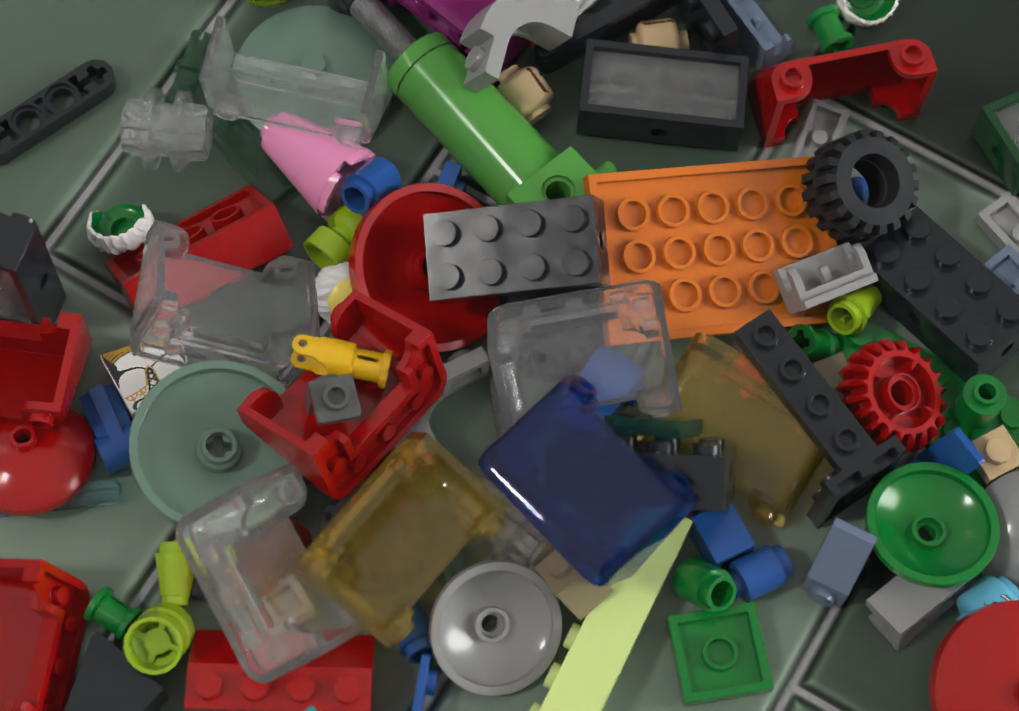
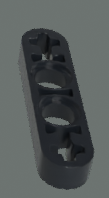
M99 59L87 61L0 116V167L108 99L116 89V79L111 65ZM96 75L99 79L103 78L104 83L98 85L96 82H90V78ZM77 85L80 86L81 92L84 90V97L80 96V93L76 87ZM67 94L74 98L73 104L65 110L55 109L52 106L53 100L59 95ZM27 116L37 117L40 123L35 130L24 132L18 129V124L23 118ZM11 129L16 139L14 142H12L10 135H7L6 130Z

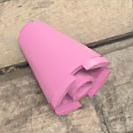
M281 115L278 118L272 117L265 123L260 133L262 149L314 211L326 221L343 203L341 189L344 186L345 179L373 156H376L366 147L288 115Z

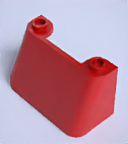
M903 39L787 61L757 69L750 77L747 86V97L762 146L767 148L783 145L786 126L797 123L799 117L796 105L809 103L812 101V98L825 100L868 91L873 108H879L881 105L890 107L896 112L898 122L917 119L938 69L932 52L927 45L916 39Z
M355 289L331 313L330 327L333 338L354 342L357 344V348L380 353H384L386 349L393 351L385 389L378 388L377 383L354 379L361 407L360 418L319 426L316 422L315 414L307 415L304 404L307 384L309 381L321 377V375L305 370L280 397L274 390L262 387L250 393L236 409L246 427L319 490L338 500L350 494L429 410L443 393L447 381L446 370L433 332Z
M60 312L58 323L55 325L51 318L42 317L41 325L0 319V419L27 422L28 426L39 430H52L54 425L64 423L87 363L92 338L82 314Z
M0 559V711H64L70 696L87 623L83 616L91 601L90 592L83 581L43 559Z

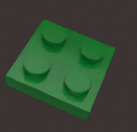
M755 602L731 605L723 611L707 612L700 610L667 616L666 624L684 707L772 692L774 686Z

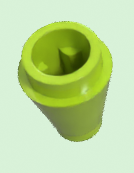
M869 284L834 298L830 302L827 312V320L832 329L842 335L861 332L882 301L879 289Z
M181 541L160 542L159 553H155L160 597H162L161 603H174L180 607H188L199 554H195V543Z

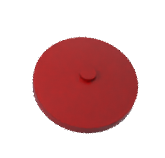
M439 183L412 184L385 195L365 213L353 235L349 251V277L352 291L355 289L432 331L439 353L459 349L473 343L483 336L496 322L500 299L453 304H440L430 301L423 214L481 208L484 206L467 193Z
M1019 600L997 602L973 610L948 631L936 651L930 671L929 701L931 711H1019Z

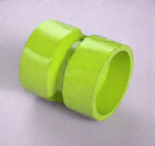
M343 202L327 218L328 227L319 226L303 242L307 255L321 270L326 266L349 262L352 238L365 213H354Z
M162 602L152 605L139 616L125 634L123 648L127 660L135 669L144 674L158 675L168 672L177 665L194 640L195 628L193 620L187 611L177 604Z

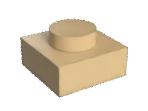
M1004 425L972 441L985 459V462L976 470L986 486L996 479L1019 469V448Z

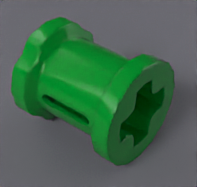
M834 4L815 10L808 16L805 22L809 30L815 31L821 43L820 52L822 55L848 50L855 42L852 33L846 32L839 19L841 12L837 5Z
M796 324L788 331L812 363L838 354L839 341L832 331L825 329L814 331L811 326L805 324Z
M105 586L92 598L84 612L83 618L89 623L97 622L114 634L116 642L124 644L125 634L144 611L139 607L131 608L114 596L113 589Z

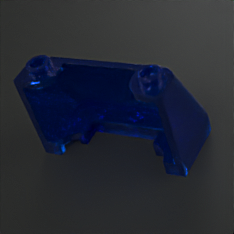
M570 375L560 380L494 441L478 459V464L494 485L583 578L593 585L605 587L632 577L699 500L690 492L692 489L690 483L678 472H653L594 412L599 406V401L596 398V388L587 379L581 376Z

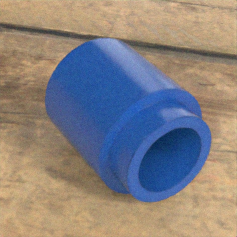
M371 158L345 179L344 186L341 189V198L344 204L354 213H366L382 197L400 189L401 177L399 171L386 158Z
M779 544L772 547L764 545L728 563V573L731 575L737 588L735 598L741 597L747 603L786 585V579L794 575L792 563L785 550Z

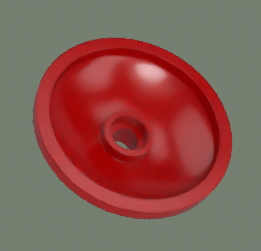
M69 408L64 423L54 425L52 430H39L28 426L27 422L0 419V513L14 516L42 514L64 505L74 498L86 485L95 467L96 443L89 425L75 410ZM30 439L26 443H19L22 440Z

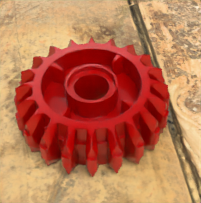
M890 338L881 339L875 343L870 342L860 347L859 351L851 354L846 359L847 365L838 372L843 381L835 388L844 397L841 401L877 447L896 435L906 448L903 455L924 448V445H927L928 442L934 440L939 435L938 428L946 422L941 413L949 407L941 399V395L946 392L947 388L939 386L937 381L942 372L932 371L930 368L932 358L924 357L921 359L920 347L911 346L908 348L905 340L893 342Z

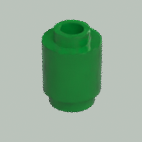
M979 374L971 377L955 400L954 412L957 419L962 425L970 429L988 427L1006 404V389L997 378L991 375Z
M690 557L684 560L677 567L673 576V589L677 596L707 612L726 610L735 600L737 588L731 575L727 571L701 558Z

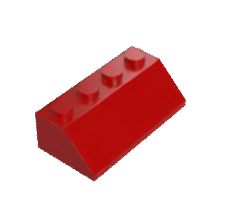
M249 184L148 237L145 243H142L136 250H128L120 255H114L103 262L132 312L143 326L146 327L150 324L158 325L169 320L173 316L174 311L187 304L195 305L203 302L211 295V291L224 284L232 285L242 281L247 277L250 270L260 265H270L284 257V252L292 249L294 245L275 204Z
M196 629L187 666L184 709L185 711H305L313 705L317 711H372L376 636L284 632L275 637L273 632Z

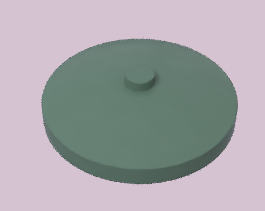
M315 5L292 8L278 13L261 23L252 31L241 46L233 73L236 101L243 118L259 136L263 126L269 119L288 115L358 144L369 137L381 125L389 113L395 94L388 88L386 81L394 60L354 16L338 13L329 6Z
M210 360L179 368L165 376L151 388L140 403L132 421L129 436V460L133 478L139 491L160 516L190 532L211 536H227L257 528L270 521L287 506L299 488L303 475L246 427L236 410L250 393L262 387L274 390L280 397L286 389L277 380L247 364L226 360Z

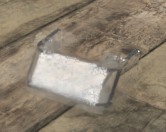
M222 16L216 17L199 76L208 106L213 109V114L221 119L235 121L238 118L322 135L335 138L339 143L348 147H360L362 143H368L372 140L386 109L389 97L385 51L376 50L369 80L363 81L235 53L226 18Z

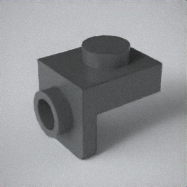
M352 374L341 376L325 375L308 382L304 395V404L307 415L315 414L316 422L319 426L360 418L361 407Z

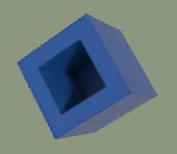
M732 502L725 512L695 510L693 512L694 517L691 518L693 523L688 534L703 560L725 570L728 568L729 562L754 550L756 544Z

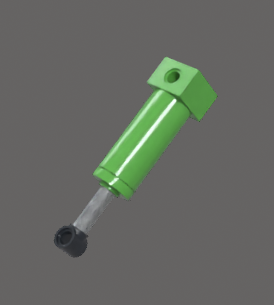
M327 0L330 8L334 11L354 16L395 60L387 76L386 84L388 88L498 205L584 196L583 177L589 174L617 172L616 166L608 160L596 169H593L572 146L558 154L492 84L478 93L463 86L468 70L465 68L467 57L454 46L444 33L434 32L416 40L379 0Z

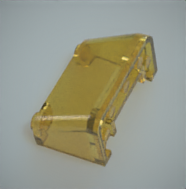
M697 332L693 336L636 431L638 441L654 440L655 435L681 436V443L692 444L698 442L699 437L725 438V445L736 446L735 487L749 495L747 500L752 508L751 514L763 524L769 526L775 524L781 529L825 461V457L749 359L719 339L703 332Z
M412 432L394 448L308 546L295 563L294 569L377 641L388 648L392 642L395 644L400 643L413 629L414 622L410 619L413 616L414 610L411 607L470 539L476 540L481 536L488 539L497 532L504 522V518L501 515L509 506L429 433Z

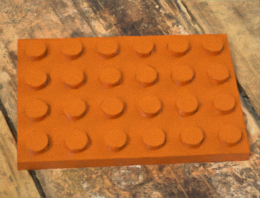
M815 156L589 174L583 177L585 195H595L604 201L611 287L597 288L605 348L734 334V331L768 309L771 310L784 328H792L796 324L808 326L829 324L827 312L829 304L833 299L789 315L772 272L837 246L836 240L829 237L830 230L822 232L816 226L818 219L816 217H809L806 211L810 209L809 202H803L802 192L807 191V186L801 184L802 175L810 172L805 165L808 159Z

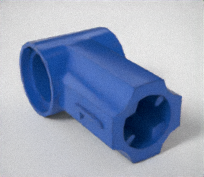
M100 384L87 390V393L79 399L86 418L97 437L94 441L109 475H112L130 467L129 436L132 423L114 384Z

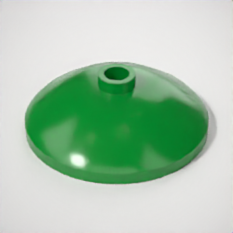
M916 462L896 468L879 481L866 507V532L878 537L873 546L874 552L893 573L916 585L931 588H948L966 583L978 576L987 567L997 550L1000 524L991 498L973 478L948 465L934 462ZM919 533H927L932 541L921 539Z

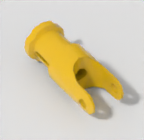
M298 335L293 339L292 348L294 352L291 354V363L296 368L312 371L321 376L352 374L354 379L377 383L378 388L385 389L393 353L392 350L386 349L384 353L357 348V344L354 342L328 337ZM301 341H304L307 343V345L305 347H301L299 343ZM300 356L304 357L305 361L299 362L297 358Z

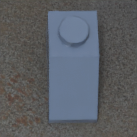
M836 517L823 539L800 589L809 592L808 596L818 604L827 607L835 605L840 608L852 590L878 537Z

